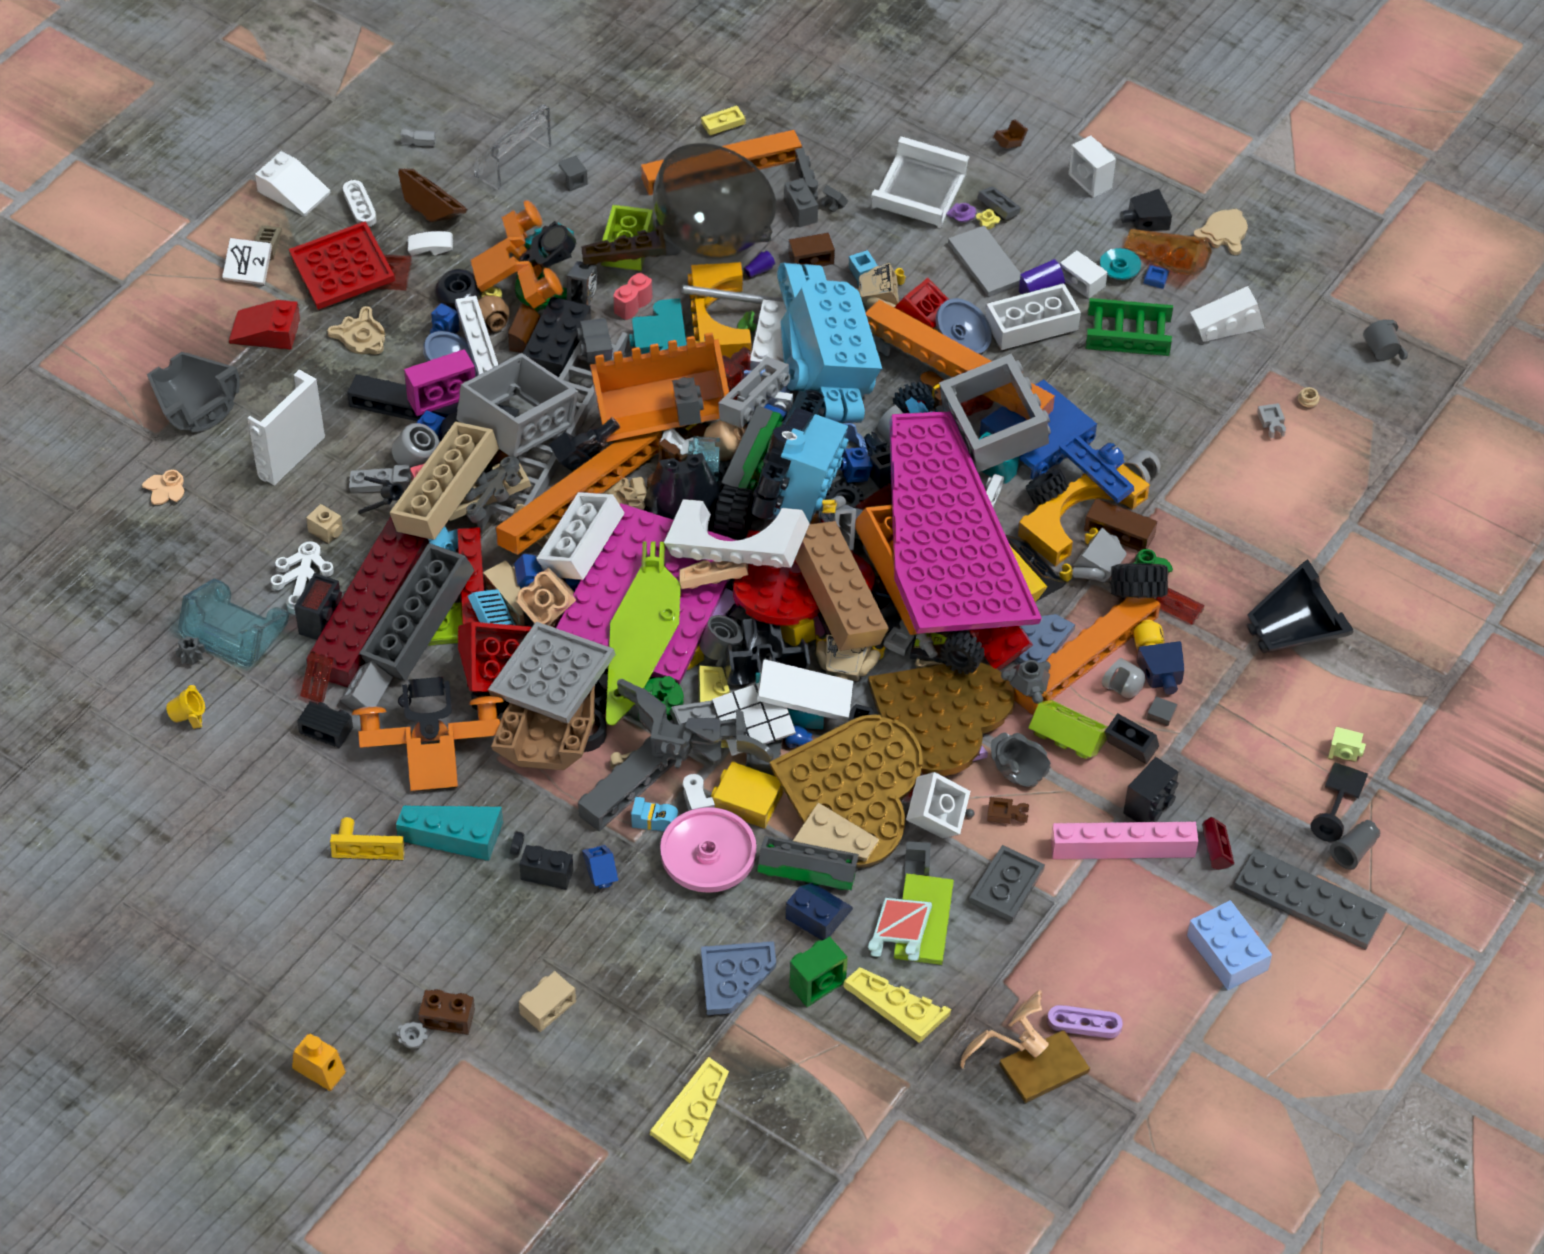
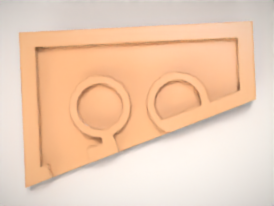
M701 561L680 570L681 588L693 589L704 584H716L722 580L742 578L748 575V563L736 564L727 561Z

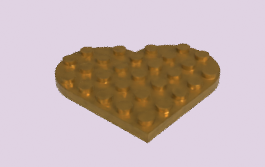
M980 663L973 673L965 674L963 671L960 674L957 669L951 670L952 666L949 665L947 667L945 664L868 676V685L878 714L884 718L900 721L917 738L922 751L921 774L925 775L935 772L941 776H948L959 773L971 766L972 761L980 754L982 734L1002 726L1005 723V719L1012 714L1015 693L1010 682L1001 678L1002 672L992 666Z
M866 715L855 718L770 761L769 765L803 824L816 805L820 803L879 839V843L868 860H858L857 868H862L882 862L898 847L905 826V815L900 800L907 796L915 787L916 779L921 774L923 760L920 744L907 726L896 719L891 720L881 717V715Z

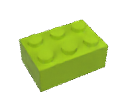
M612 205L602 241L614 242L617 237L626 235L628 238L637 236V232L646 230L647 233L652 232L653 210ZM645 257L636 260L626 259L617 262H601V266L642 271Z

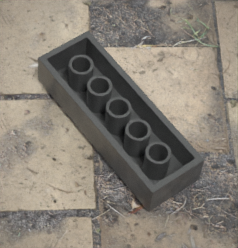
M431 543L427 545L359 654L366 663L374 661L389 675L406 681L474 572V568L466 556Z

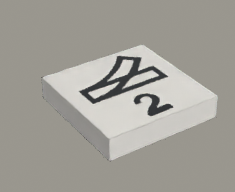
M230 238L223 279L265 285L272 250L271 243Z

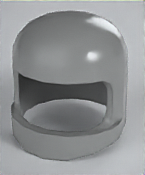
M1148 450L1138 451L1124 463L1138 476L1142 474L1143 477L1141 478L1148 484L1161 470L1160 460L1153 452Z
M1123 658L1118 659L1102 678L1103 687L1114 690L1126 698H1133L1138 695L1145 683L1144 672ZM1117 669H1119L1118 672L1116 673L1115 677H1114L1113 680L1111 681V679H1112V677H1113L1115 671H1116Z

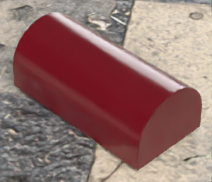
M1213 817L1206 819L1202 823V829L1212 868L1221 870L1233 866L1234 859L1226 825Z

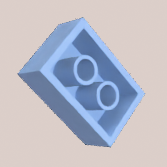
M1231 900L1190 920L1187 937L1227 990L1268 971L1272 957L1271 952Z

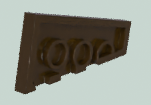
M662 225L655 227V231L647 233L646 230L638 231L637 236L629 238L626 235L619 236L614 242L604 240L581 246L583 265L666 255Z

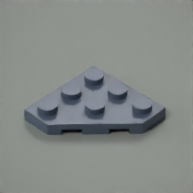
M1057 614L1041 616L1042 620L1039 624L1022 625L1021 627L1033 646L1014 661L1019 664L1027 660H1035L1038 663L1046 661L1052 653L1058 651L1075 630V624Z
M774 941L701 947L707 1015L732 1013L776 968Z

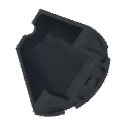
M703 453L688 455L687 459L683 462H679L675 458L660 460L644 498L645 508L643 510L674 520L683 499L703 501L711 514L708 521V531L713 532L715 510L721 490Z
M1308 559L1247 614L1250 622L1246 626L1252 636L1256 635L1259 639L1257 643L1263 654L1347 637L1354 632L1342 612L1337 613L1320 587L1319 575Z

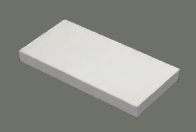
M764 659L761 667L757 701L847 722L850 712L853 681Z

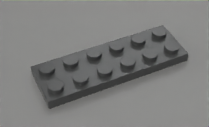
M1256 848L1234 884L1235 889L1365 950L1369 946L1387 909Z

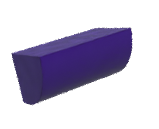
M1053 259L1020 274V294L1065 284L1064 275L1058 262Z

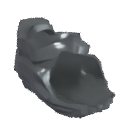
M1006 732L1001 733L991 741L992 759L1002 775L1012 783L1024 787H1034L1038 784V781H1041L1049 773L1051 762L1047 758V752L1039 743L1028 740L1020 733L1009 735Z

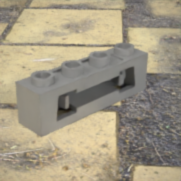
M766 357L719 402L720 420L742 428L751 420L757 405L764 408L783 387L788 385L790 382L789 364ZM763 369H765V372H763L762 376L760 377V372ZM738 394L737 400H733V398Z

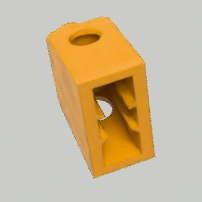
M307 1034L293 1052L292 1069L329 1091L335 1087L346 1073L338 1051L312 1034Z

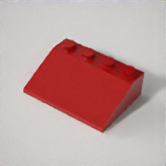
M468 622L458 626V650L469 691L489 693V687L532 627L482 622Z

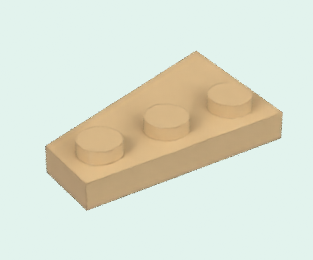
M820 803L816 805L793 840L795 842L859 854L858 860L862 861L868 860L879 843L878 838Z

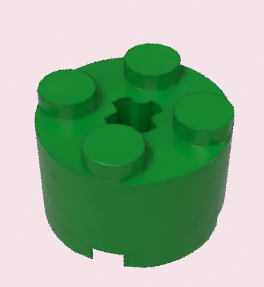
M670 676L648 680L644 689L666 705L667 720L670 721L672 719L670 714L671 707L684 705V694L681 686Z

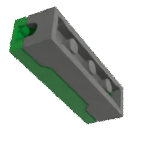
M757 405L721 482L723 486L729 485L751 489L754 493L773 430L776 427H780L784 421L780 413Z
M764 836L757 872L768 876H780L793 881L800 880L814 883L815 885L835 887L838 890L851 891L855 880L859 854Z

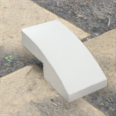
M425 232L408 236V252L411 256L426 251H431L433 255L453 250V235L451 232Z

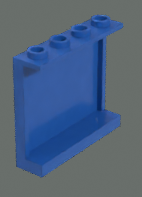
M1044 379L1036 385L1055 395L1053 411L1048 415L1050 419L1048 425L1051 430L1049 444L1022 454L1019 457L1022 462L1031 468L1030 478L1032 480L1042 473L1045 474L1048 469L1060 464L1066 458L1059 450L1060 444L1075 433L1087 444H1090L1096 437L1097 429L1095 421ZM1002 406L981 420L979 435L982 436L987 431L995 434L1027 419Z

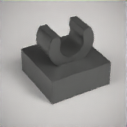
M828 185L822 191L826 197L823 198L821 204L826 207L828 203L832 202L830 206L832 212L838 209V204L845 207L848 202L842 193Z

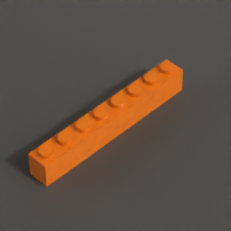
M790 130L642 164L641 179L648 195H653L795 162V149L802 148V145L795 130Z
M1126 597L1121 604L1113 606L1104 617H1099L1091 627L1083 629L1073 641L1066 642L1060 651L1056 654L1052 653L1046 660L1051 664V668L1048 670L1050 677L1047 690L1042 694V702L1056 698L1133 638L1134 628L1142 621L1156 620L1159 616L1161 603L1154 598ZM1014 688L1015 701L1034 715L1038 704L1033 702L1032 697L1025 696Z

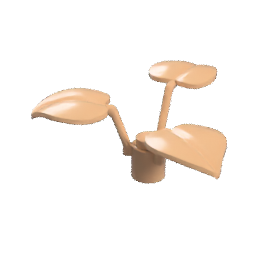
M1038 990L1022 1003L1009 1023L1011 1027L1020 1021L1026 1029L1019 1037L1022 1041L1021 1043L993 1030H986L976 1037L965 1049L960 1062L961 1068H964L966 1059L991 1037L999 1038L1018 1047L1021 1051L1026 1049L1034 1058L1039 1056L1049 1043L1033 1029L1026 1016L1042 1010L1040 1004L1042 991Z

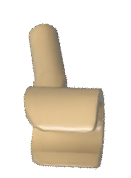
M619 752L613 753L610 761L611 769L613 770L615 766L621 765L630 753L623 755Z

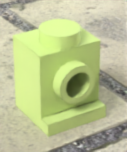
M1336 727L1328 758L1333 759V756H1337L1345 760L1357 761L1358 756L1363 757L1366 745L1361 743L1363 733Z

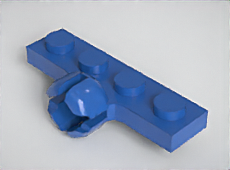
M1075 433L1059 445V450L1117 503L1134 491V486L1116 470L1124 464V455L1118 447L1113 450L1116 446L1115 444L1107 443L1102 448L1095 450Z

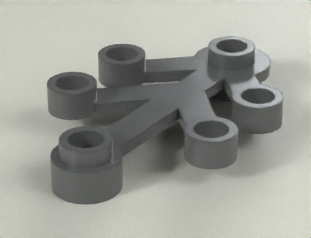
M506 457L500 462L498 468L486 474L482 472L475 482L479 487L475 489L471 487L464 497L466 501H471L476 496L482 494L477 502L469 504L466 508V515L472 523L479 522L486 516V511L483 507L493 493L498 502H504L509 498V493L503 484L504 478L510 487L520 483L521 479L517 474L520 470V462L517 457Z

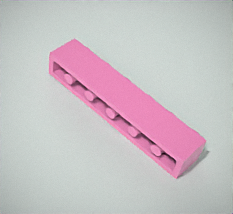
M1196 822L1053 823L1051 834L1053 859L1195 858L1198 846Z

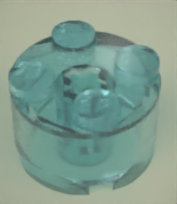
M694 436L693 441H689L688 454L703 453L714 476V472H719L720 447H715V442H720V438Z

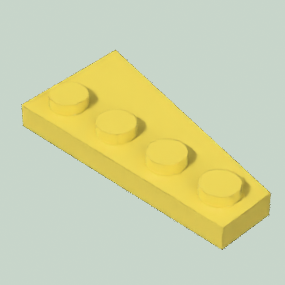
M699 666V702L711 701L730 692L722 667ZM726 740L721 741V747L729 748Z
M861 967L844 981L843 987L919 1043L947 1019L951 1013L950 1008L945 1006L940 1008L932 1004V1000L924 996L922 999L910 994V990L902 986L900 988L888 984L887 979Z
M708 1057L650 1130L649 1135L691 1164L729 1071Z

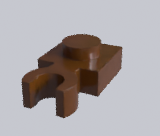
M990 797L987 821L1010 824L1012 818L1020 823H1027L1028 815L1021 814L1020 812H1028L1029 804L1020 803L1013 805V799Z

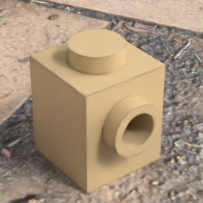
M322 504L306 517L308 532L328 544L334 538L339 537L343 531L341 516Z

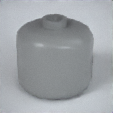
M412 423L406 426L394 441L392 455L398 465H409L410 468L425 464L440 442L436 433L427 425Z

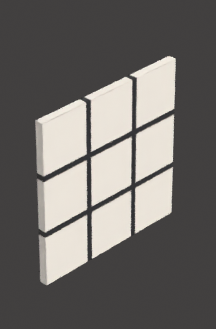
M759 683L712 699L721 721L735 719L737 709L743 711L746 736L752 737L763 744L796 734L786 707L757 701ZM736 739L726 740L732 756L742 753L737 752Z

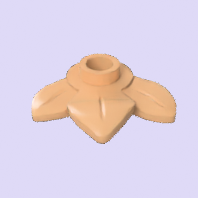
M168 470L163 475H153L142 484L143 488L153 491L151 502L154 505L164 504L169 499L177 502L184 495V488L182 487L184 479L177 470Z

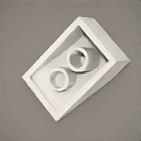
M282 151L255 174L257 191L304 217L331 193L303 164Z

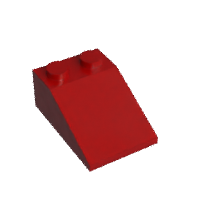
M927 278L904 296L894 308L934 329L936 327L937 310L949 299Z
M274 300L238 310L229 338V344L292 350L300 322L298 302Z

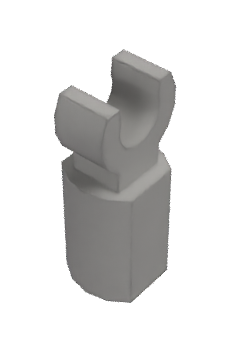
M402 129L400 137H402L401 145L407 146L412 143L420 146H435V131L415 130V132H411L408 129Z

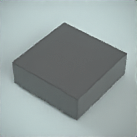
M1156 696L1148 711L1147 718L1169 726L1177 709V704Z

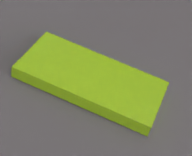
M906 873L902 900L932 903L920 944L919 958L915 962L943 964L953 879ZM896 943L894 959L911 961L908 960V954L905 951L908 944Z

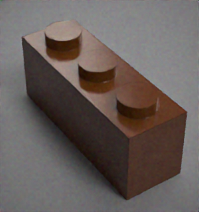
M1096 498L1086 515L1084 530L1089 532L1091 528H1096L1099 531L1103 528L1108 534L1117 536L1120 544L1141 551L1148 549L1156 533L1157 521Z

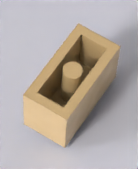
M554 971L551 975L543 977L538 986L531 992L528 991L523 994L519 1001L520 1015L541 1032L576 1002V990Z

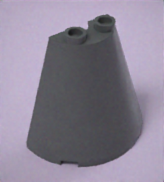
M180 352L169 359L170 363L167 368L162 369L158 366L147 374L167 420L178 429L190 430L191 432L203 431L221 422L235 404L233 400L236 393H239L240 388L237 368L186 352Z

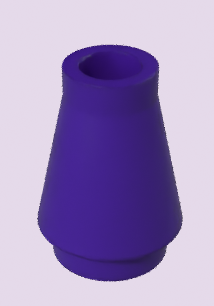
M760 252L744 267V271L749 278H752L755 275L771 270L772 266L775 265V260L770 252Z

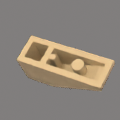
M505 560L483 572L484 587L487 590L498 589L513 621L517 626H525L523 609L515 599L520 591V587L517 585L515 567H511Z

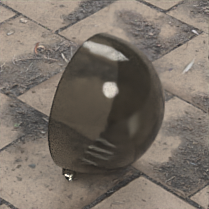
M707 143L684 145L667 155L655 178L653 204L657 220L663 232L676 246L700 258L725 259L740 255L757 243L771 241V234L773 232L771 224L776 214L775 194L767 178L752 162L728 148Z

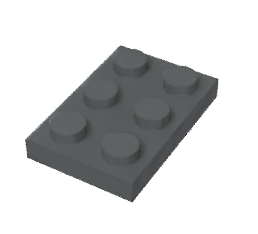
M1002 845L972 892L969 903L1013 922L1042 875L1045 864Z

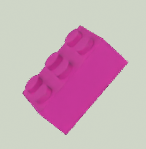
M465 349L404 369L407 399L415 414L419 416L424 414L426 410L433 411L459 402L461 385L475 378V366Z

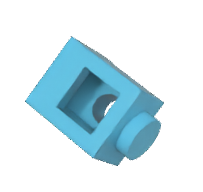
M868 250L849 256V269L856 278L857 285L860 287V275L878 266Z

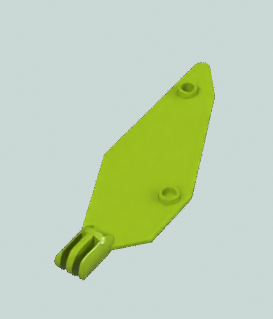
M647 541L642 542L641 568L610 622L609 647L613 648L616 654L608 665L606 722L611 726L617 724L635 705L634 702L624 696H616L620 694L617 681L624 679L642 689L645 688L679 625L681 585L664 566V542H660L659 557H656V541H651L650 557H647Z

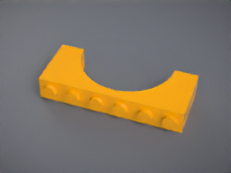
M741 262L691 265V273L687 274L688 286L743 292ZM689 294V298L694 299L690 300L691 313H695L692 314V325L697 326L693 327L695 340H698L695 342H705L704 334L713 333L714 340L719 339L723 361L750 359V329L727 327L712 319L706 310L718 298Z
M1122 464L1116 470L1134 486V491L1119 503L1133 510L1148 499L1150 484L1126 465ZM1085 473L1075 482L1069 483V487L1061 495H1057L1055 499L1052 498L1051 501L1045 504H1040L1034 512L1028 516L1025 515L1019 522L1018 536L1026 540L1033 549L1055 567L1071 556L1073 541L1067 536L1061 526L1060 519L1062 515L1073 505L1085 500L1096 498L1113 500Z

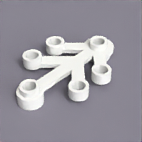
M305 542L299 546L298 553L289 558L280 557L275 562L277 571L286 572L290 566L302 561L301 566L285 575L277 574L271 578V585L275 590L284 588L287 583L297 578L293 595L286 601L287 610L295 615L294 606L304 591L307 578L310 581L315 573L310 568L311 562L320 569L322 576L329 577L334 573L333 564L328 561L325 562L321 558L320 546L315 542Z

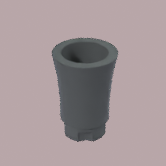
M1370 820L1357 824L1346 835L1331 844L1330 853L1332 858L1345 869H1355L1363 856L1380 837V829Z

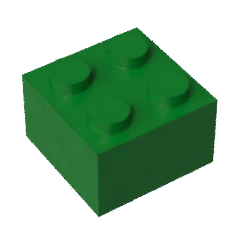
M830 936L823 941H817L810 949L804 953L796 954L790 961V989L806 1007H809L844 984L847 977V955Z

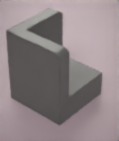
M576 155L559 161V167L566 176V187L569 191L588 185L587 169Z
M907 841L905 878L906 873L929 876L931 843Z

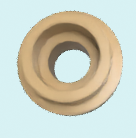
M1306 387L1298 394L1299 403L1305 407H1314L1319 403L1320 397L1314 388Z

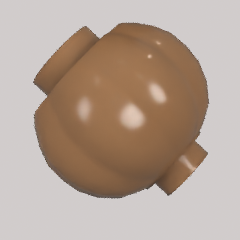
M499 296L481 297L478 303L484 322L493 331H500L508 322L509 307Z

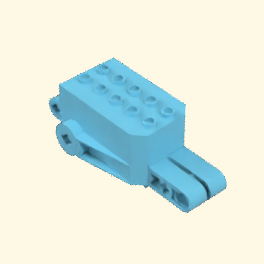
M781 263L777 270V279L786 307V313L781 319L780 324L783 362L789 364L790 382L787 388L790 391L804 392L806 390H816L822 393L825 397L822 405L823 408H826L823 415L825 418L836 422L861 423L865 415L862 398L865 394H870L873 391L876 377L882 370V366L860 293L847 282L827 281L824 270L820 265Z

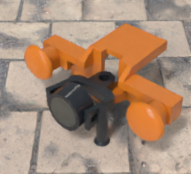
M443 677L409 679L408 687L407 684L402 685L403 694L399 696L398 704L404 708L407 719L420 721L412 731V738L410 727L380 729L379 713L387 712L385 708L376 706L362 707L352 712V715H360L361 731H358L360 748L407 744L410 789L413 791L457 787L454 739L495 736L500 724V718L497 719L496 703L504 702V700L496 696L475 698L469 702V705L477 704L478 720L448 723L447 728L439 719L448 717L452 712L450 682L444 681L443 683ZM445 688L446 707L442 710L432 713H417L410 710L411 698L444 695ZM427 725L434 727L432 734L426 732ZM440 740V743L421 745V742Z

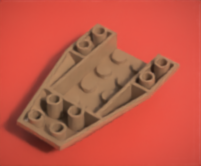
M595 685L568 724L510 703L503 713L491 746L492 750L519 767L565 770L582 757L594 723Z

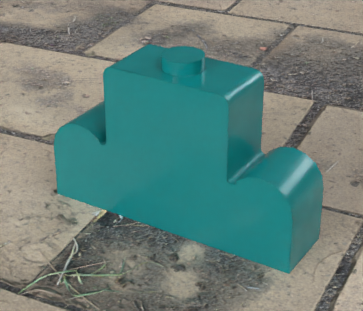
M680 298L658 300L653 305V316L632 318L633 334H629L630 347H640L641 354L650 353V345L658 344L659 351L668 349V341L671 340L677 341V347L686 346Z

